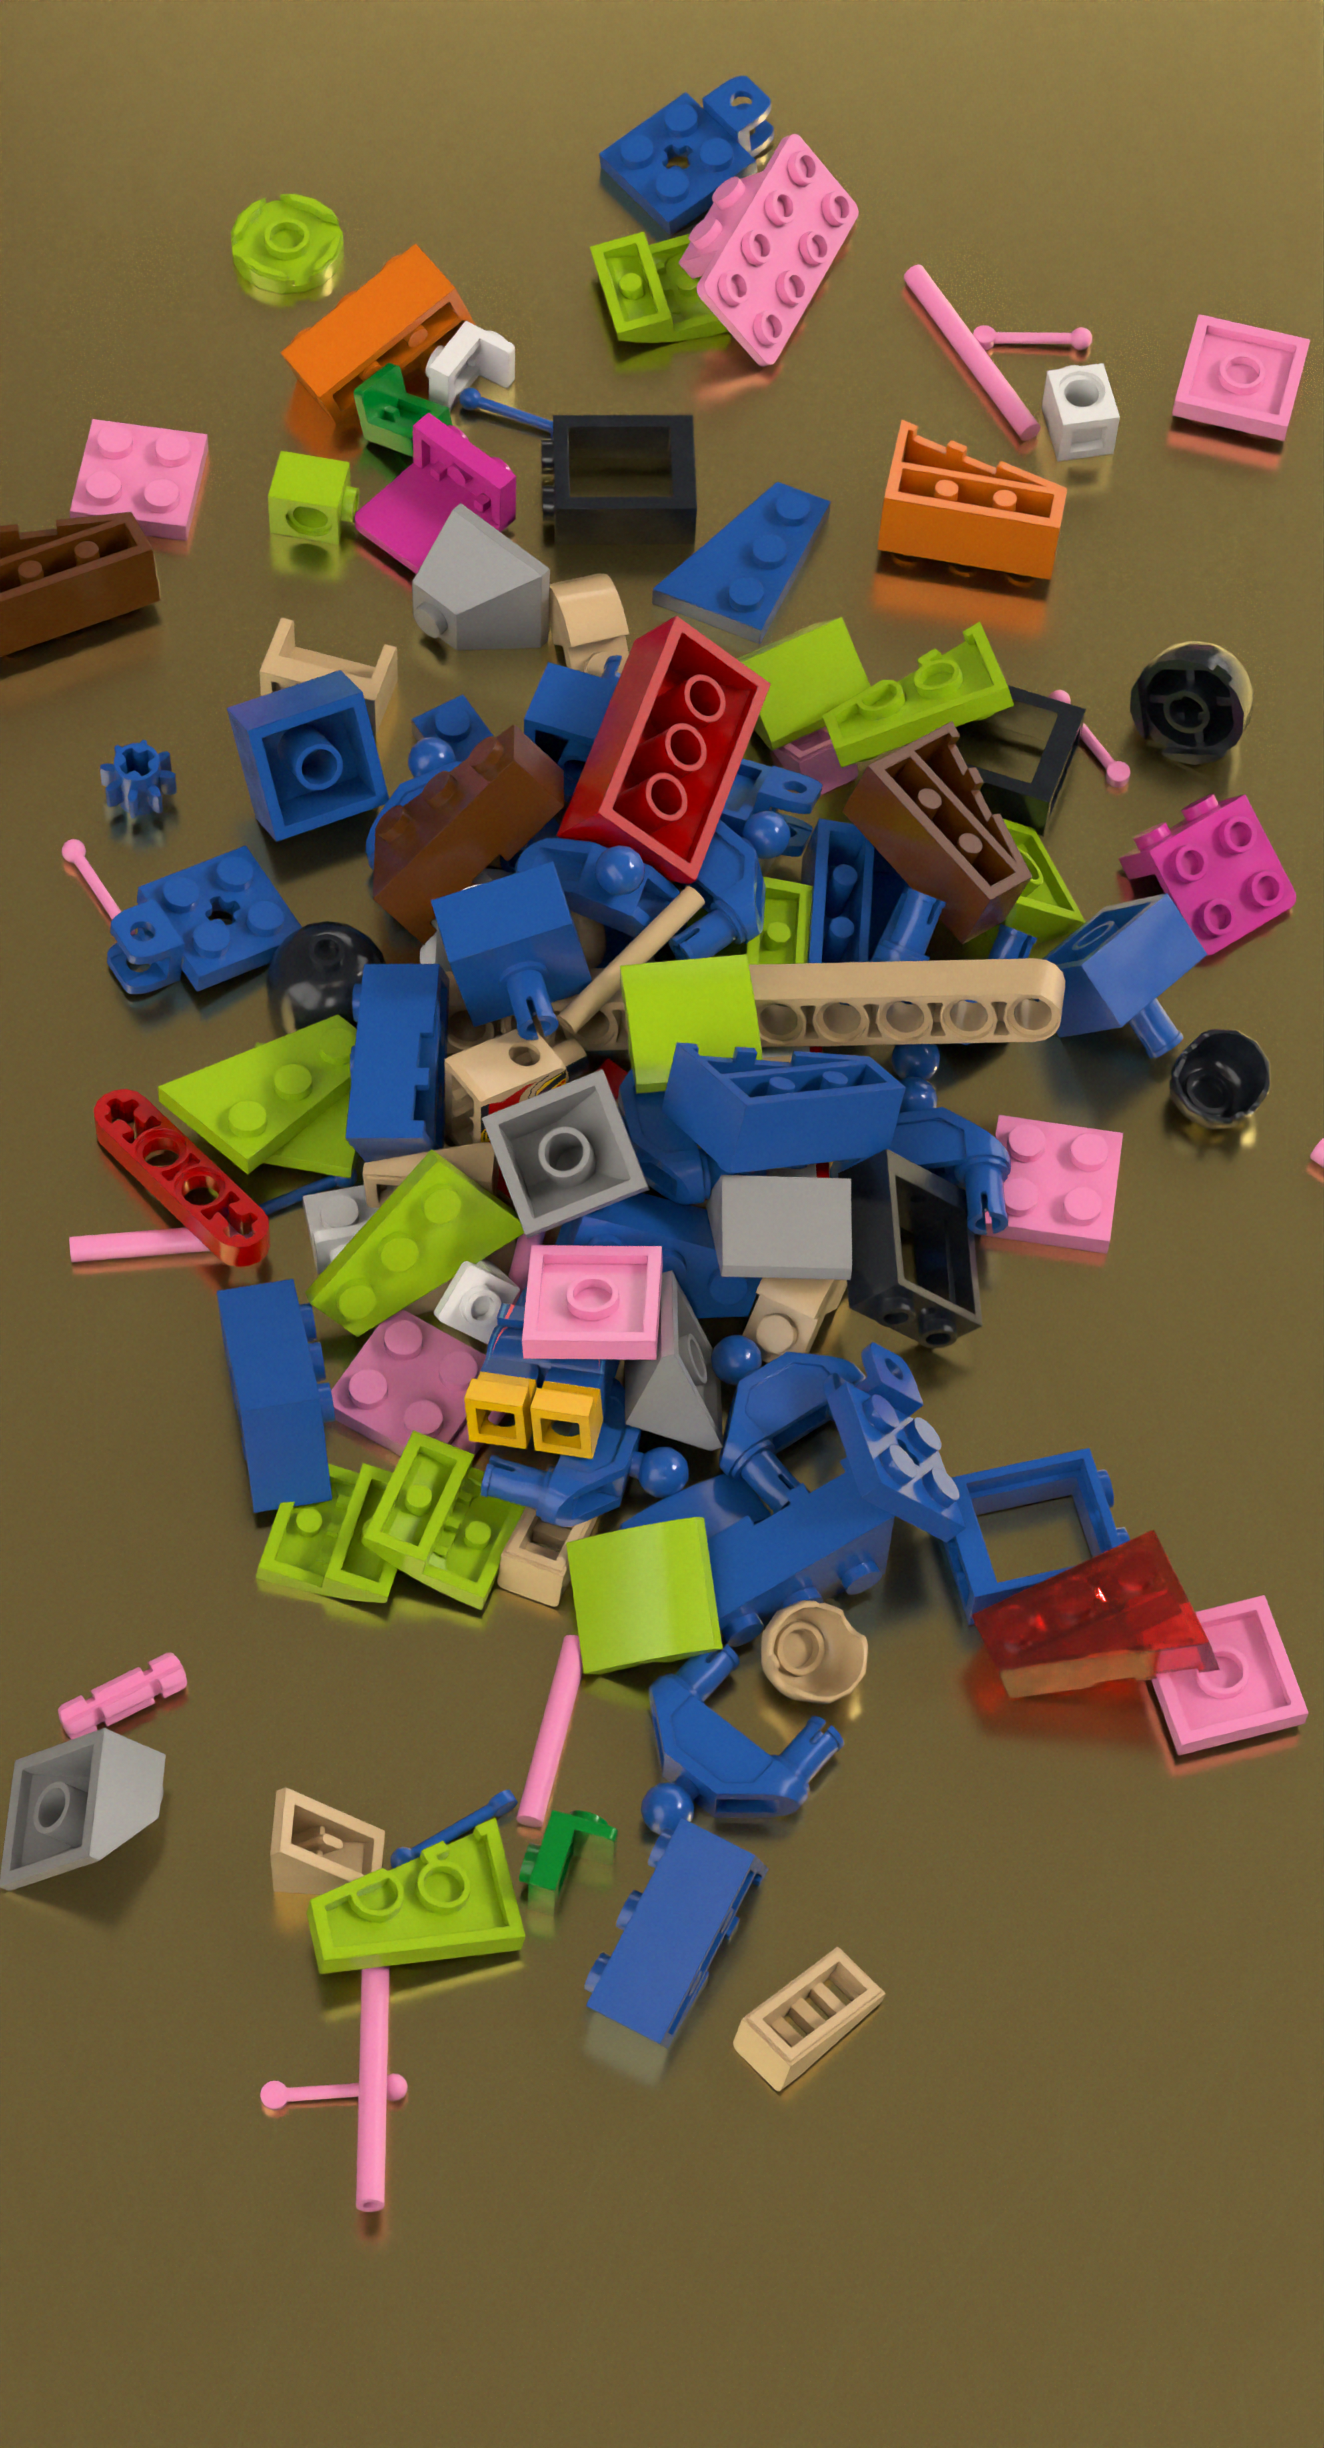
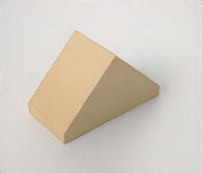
M285 1787L277 1790L270 1852L273 1891L321 1895L382 1868L385 1831Z

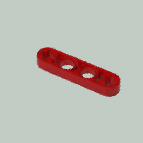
M120 1089L104 1094L97 1101L94 1107L96 1136L100 1144L219 1260L227 1265L246 1267L260 1262L268 1254L271 1246L268 1216L264 1210L145 1096L137 1091ZM118 1117L121 1119L112 1123L113 1119H116ZM134 1119L135 1132L138 1136L136 1139L134 1138V1130L126 1123ZM157 1150H170L179 1156L177 1161L166 1167L152 1166L145 1161L150 1153ZM201 1187L210 1188L218 1193V1197L206 1205L191 1204L184 1198L189 1191ZM228 1215L230 1225L239 1233L230 1237L229 1223L225 1219ZM252 1232V1237L246 1239L243 1236Z

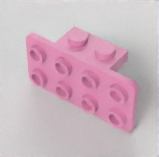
M797 134L782 138L764 171L741 179L732 177L716 189L712 196L713 205L704 220L698 223L689 235L690 244L679 261V265L692 279L701 277L697 284V293L700 299L753 360L762 367L776 362L859 213L854 200Z

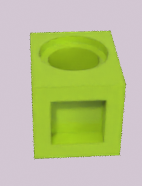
M281 451L268 494L270 533L339 545L344 523H354L359 505L360 490L359 488L351 487L350 462Z

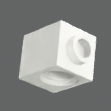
M1104 364L1071 365L1062 369L1047 371L1041 408L1057 461L1113 454L1120 416Z

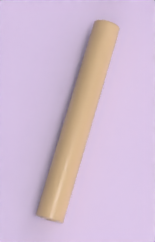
M687 886L557 1016L559 1023L571 1034H576L621 989L620 966L646 963L705 904L702 896L695 889Z

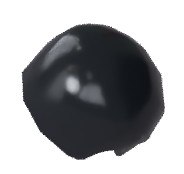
M1211 1029L1201 1033L1179 1055L1170 1071L1169 1088L1172 1100L1184 1117L1208 1130L1234 1128L1243 1123L1255 1113L1267 1097L1271 1087L1270 1061L1257 1041L1238 1030Z

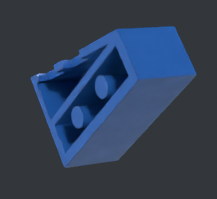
M819 818L802 857L800 883L813 886L808 963L871 962L877 945L882 944L883 939L890 941L907 898L908 888L912 889L854 824ZM841 1002L839 1003V1004H841V1005H848V1006H850V1004H848V1003H841Z
M364 964L362 983L354 985L352 1008L354 1020L358 1024L356 1043L352 1046L350 1054L352 1081L345 1138L365 1162L428 1152L431 1149H444L445 1059L447 1058L450 979L440 964Z
M677 1042L661 1111L708 1153L722 1170L729 1174L747 1176L758 1170L783 1167L803 1169L808 1164L833 1161L855 1163L860 1158L871 1157L885 1149L890 1150L906 1087L871 1057L793 1051L791 1062L756 1060L757 1052L755 1048L735 1047L733 1058L700 1056L697 1044Z
M639 1193L562 1224L555 1245L662 1246V1273L673 1271L696 1318L748 1317L757 1295L756 1290L762 1279L758 1277H721L706 1209L681 1205L671 1200L644 1193Z
M294 1279L216 1291L223 1345L234 1405L238 1412L243 1437L241 1438L244 1460H247L254 1513L276 1510L279 1508L280 1503L294 1502V1506L331 1501L332 1493L323 1423L335 1421V1412L329 1382L317 1384V1382L326 1381L320 1342L308 1344V1342L317 1341L312 1305L310 1303L299 1304Z
M847 1457L840 1461L845 1473L813 1492L809 1493L804 1483L786 1492L785 1495L791 1504L757 1524H754L751 1517L747 1515L707 1539L722 1645L728 1643L729 1646L736 1647L753 1640L769 1624L778 1610L802 1600L823 1603L824 1600L844 1591L850 1595L858 1594L874 1586L881 1579L882 1575L885 1574L895 1515L861 1498Z
M681 1818L675 1831L666 1827L657 1839L648 1859V1865L655 1868V1871L643 1893L633 1890L629 1895L616 1922V1927L623 1930V1933L612 1955L605 1952L599 1955L584 1985V1989L592 1993L586 2004L587 2007L667 2049L709 1977L707 1970L723 1938L729 1940L737 1927L740 1918L736 1917L735 1914L751 1883L760 1886L769 1870L756 1855Z

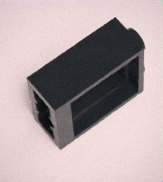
M553 415L552 439H541V474H553V486H542L543 521H554V545L695 544L697 491L693 415ZM668 458L670 496L570 497L569 459Z
M1008 685L1014 706L996 712L991 717L980 721L1047 741L1032 782L1021 781L967 763L966 765L968 768H977L984 782L980 792L992 815L1000 814L1002 819L1034 828L1038 835L1044 837L1080 744L1086 709Z
M888 1149L838 1173V1178L851 1179L852 1273L851 1280H847L849 1308L933 1350L950 1346L959 1337L982 1327L974 1233L967 1227L968 1213L965 1190ZM900 1227L913 1233L918 1285L904 1279Z

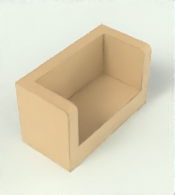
M281 618L259 671L261 696L341 670L363 692L373 735L376 736L398 680L397 647L385 644L376 667L295 647L294 620Z

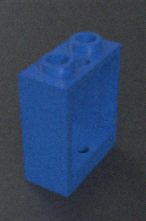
M1090 1448L951 1477L959 1490L960 1497L957 1503L966 1528L947 1543L943 1541L968 1625L1121 1591L1127 1566L1133 1564L1132 1545L1125 1527L1116 1528L1110 1511V1508L1114 1506L1111 1480L1105 1469L1097 1470ZM1072 1495L1094 1562L997 1583L976 1515Z

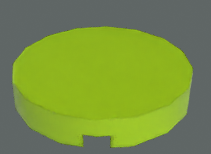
M280 194V200L266 203V198L253 202L238 215L231 230L233 263L242 277L259 289L279 294L303 293L323 285L338 271L344 257L343 231L339 227V220L334 212L318 200L298 194Z

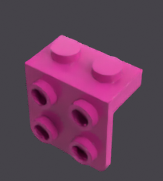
M428 412L413 425V463L356 512L355 528L417 574L452 510L460 503L499 532H502L515 521L516 475L513 474L510 467L503 460L488 456L469 442L466 435L460 429L453 425L447 426Z
M1214 794L1202 797L1181 810L1185 818L1183 821L1171 828L1168 827L1166 822L1148 828L1133 838L1137 847L1118 858L1129 880L1152 874L1156 875L1165 894L1168 893L1208 955L1220 951L1290 909L1296 902V892L1246 794L1217 801Z

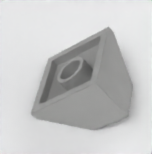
M460 503L452 510L412 581L413 618L427 635L433 638H441L455 650L541 648L548 641L550 569Z
M602 1069L482 1118L527 1238L649 1190L606 1075Z
M103 1728L15 1760L0 1874V1888L11 1891L100 1861L157 1820L164 1793L163 1776L166 1755Z

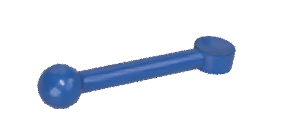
M469 387L460 393V404L466 410L481 408L550 432L552 438L553 421L481 397L480 392L475 388Z
M354 1168L351 1179L330 1175L261 1203L259 1206L268 1215L302 1201L305 1195L322 1193L336 1186L350 1188L357 1181V1171Z
M507 1789L499 1792L484 1807L411 1849L407 1847L397 1848L390 1857L392 1868L420 1857L421 1850L444 1840L445 1844L493 1816L500 1817L515 1808L518 1803L511 1790Z

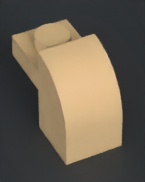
M598 573L550 584V629L554 645L563 646L567 668L601 677L607 658L620 655L622 656V661L617 672L621 674L629 655L625 635L629 634V629L618 592L611 578L607 574Z
M762 1278L756 1290V1293L759 1294L758 1300L742 1336L748 1337L757 1344L761 1351L762 1360L767 1363L786 1352L809 1354L825 1314L838 1308L847 1287V1280Z

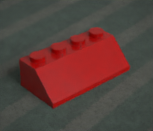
M678 616L671 618L634 640L556 836L563 839L594 842L606 848L618 845L631 847L640 854L643 863L652 866L668 881L691 884L696 881L771 684Z

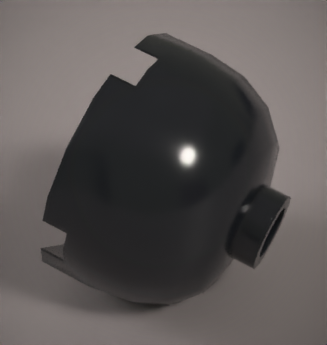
M1199 640L1170 645L1147 663L1131 689L1130 712L1140 735L1145 740L1150 735L1156 743L1168 747L1163 749L1161 754L1169 759L1193 765L1216 762L1238 743L1249 725L1253 713L1254 691L1246 668L1231 652L1217 644Z
M332 921L312 923L291 933L273 953L266 980V991L272 1019L285 1035L337 1014L357 1029L358 1022L354 1020L352 1008L354 985L362 983L364 964H386L383 953L369 936L344 923Z

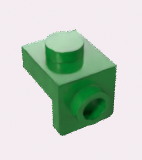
M387 363L354 390L353 395L364 439L413 457V425L428 412L447 426L453 425L448 407L406 393L401 368L398 365Z
M552 1810L541 1845L533 1842L529 1843L520 1870L519 1882L528 1884V1909L554 1916L573 1855L602 1864L613 1865L617 1852L618 1830L615 1827L609 1826L602 1817L591 1812L574 1810L566 1814Z

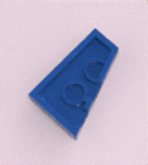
M777 481L654 587L652 603L760 644L829 518L831 501Z

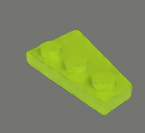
M980 621L962 632L965 639L963 643L943 655L934 648L917 658L919 669L898 682L882 679L822 715L841 768L857 762L870 761L882 753L910 744L951 721L957 727L971 721L987 719L996 712L1014 706L1008 685Z
M337 1014L158 1086L159 1102L240 1169L249 1174L350 1092L352 1081L350 1054L352 1046L356 1043L357 1029Z
M431 1149L310 1285L305 1294L311 1305L353 1335L359 1337L454 1278L463 1262L478 1263L523 1235L524 1230L515 1210Z
M496 1817L475 1826L472 1834L446 1845L443 1840L421 1850L420 1857L389 1871L380 1868L312 1898L306 1912L320 1974L521 1950L526 1937Z

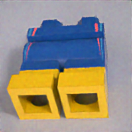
M526 1287L515 1305L501 1304L497 1315L498 1325L491 1334L486 1358L478 1379L472 1378L466 1391L464 1402L469 1441L527 1449L533 1432L535 1451L593 1459L620 1360L523 1359L522 1335ZM492 1411L512 1413L515 1417V1425L500 1427L490 1422L488 1417ZM556 1420L579 1423L580 1434L563 1436L557 1434L552 1429V1426Z

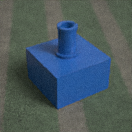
M620 655L607 658L601 677L548 662L524 717V734L564 770V801L570 802L620 678L621 674L617 672L622 661V656Z
M341 670L227 708L255 818L276 842L377 808L388 802L389 795L363 692Z
M554 862L431 900L447 958L473 1026L477 1027L514 1015L517 1022L518 1035L526 1040H538L539 1037L533 1021V1017L537 1015L545 1037L555 1032L558 1028V1019L554 1014L551 1003L580 994L592 982V978Z
M1168 893L1105 906L1042 958L1055 964L1063 972L1066 981L1060 1027L1056 1031L1060 1038L1121 1028L1128 1022L1146 1049L1150 1059L1167 1053L1182 1041L1184 1037L1181 1031L1177 1030L1157 997L1208 954Z

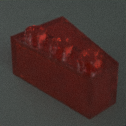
M1154 1529L971 1615L1011 1699L1094 1687V1682L1134 1677L1136 1681L1157 1679V1674L1189 1669H1198L1199 1673L1220 1670L1209 1639Z

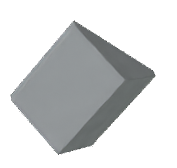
M721 1175L711 1190L710 1199H707L706 1204L721 1277L851 1280V1179Z
M672 1270L662 1273L656 1360H624L625 1424L712 1451L723 1447L721 1381L712 1369L711 1354L713 1349Z

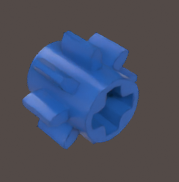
M142 740L140 743H131L124 747L116 745L114 747V764L100 765L101 783L106 786L107 805L114 807L120 804L122 809L130 813V817L133 819L137 815H146L154 811L159 814L163 812V794L172 795L177 793L176 774L171 772L170 753L164 751L158 754L154 748L147 745L146 740Z

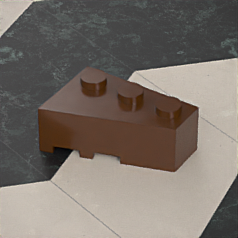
M132 512L56 520L57 529L20 532L18 524L0 526V657L161 601L154 551Z
M951 721L868 765L842 812L913 890L946 902L939 919L962 944H965L1006 919L1032 878V875L1001 815L991 814L980 792L984 782L976 767H967L956 746L960 735Z
M515 724L496 738L490 736L483 739L472 750L469 758L450 772L442 771L430 779L419 795L403 807L396 805L390 808L380 818L375 828L373 900L424 945L437 932L436 927L431 923L435 918L431 900L476 885L473 880L499 854L508 862L564 807V770Z

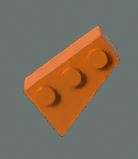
M415 243L403 254L396 255L387 261L382 270L357 291L346 294L338 302L336 308L315 325L300 331L294 337L291 344L280 353L297 380L334 423L338 424L358 413L353 395L354 390L387 363L400 366L403 377L418 368L425 373L428 360L438 346H446L465 321L476 324L454 285Z
M901 420L884 496L877 550L1051 580L1067 488L1003 461H1000L996 468L966 456L967 446L952 440L947 444V447L918 436V426Z

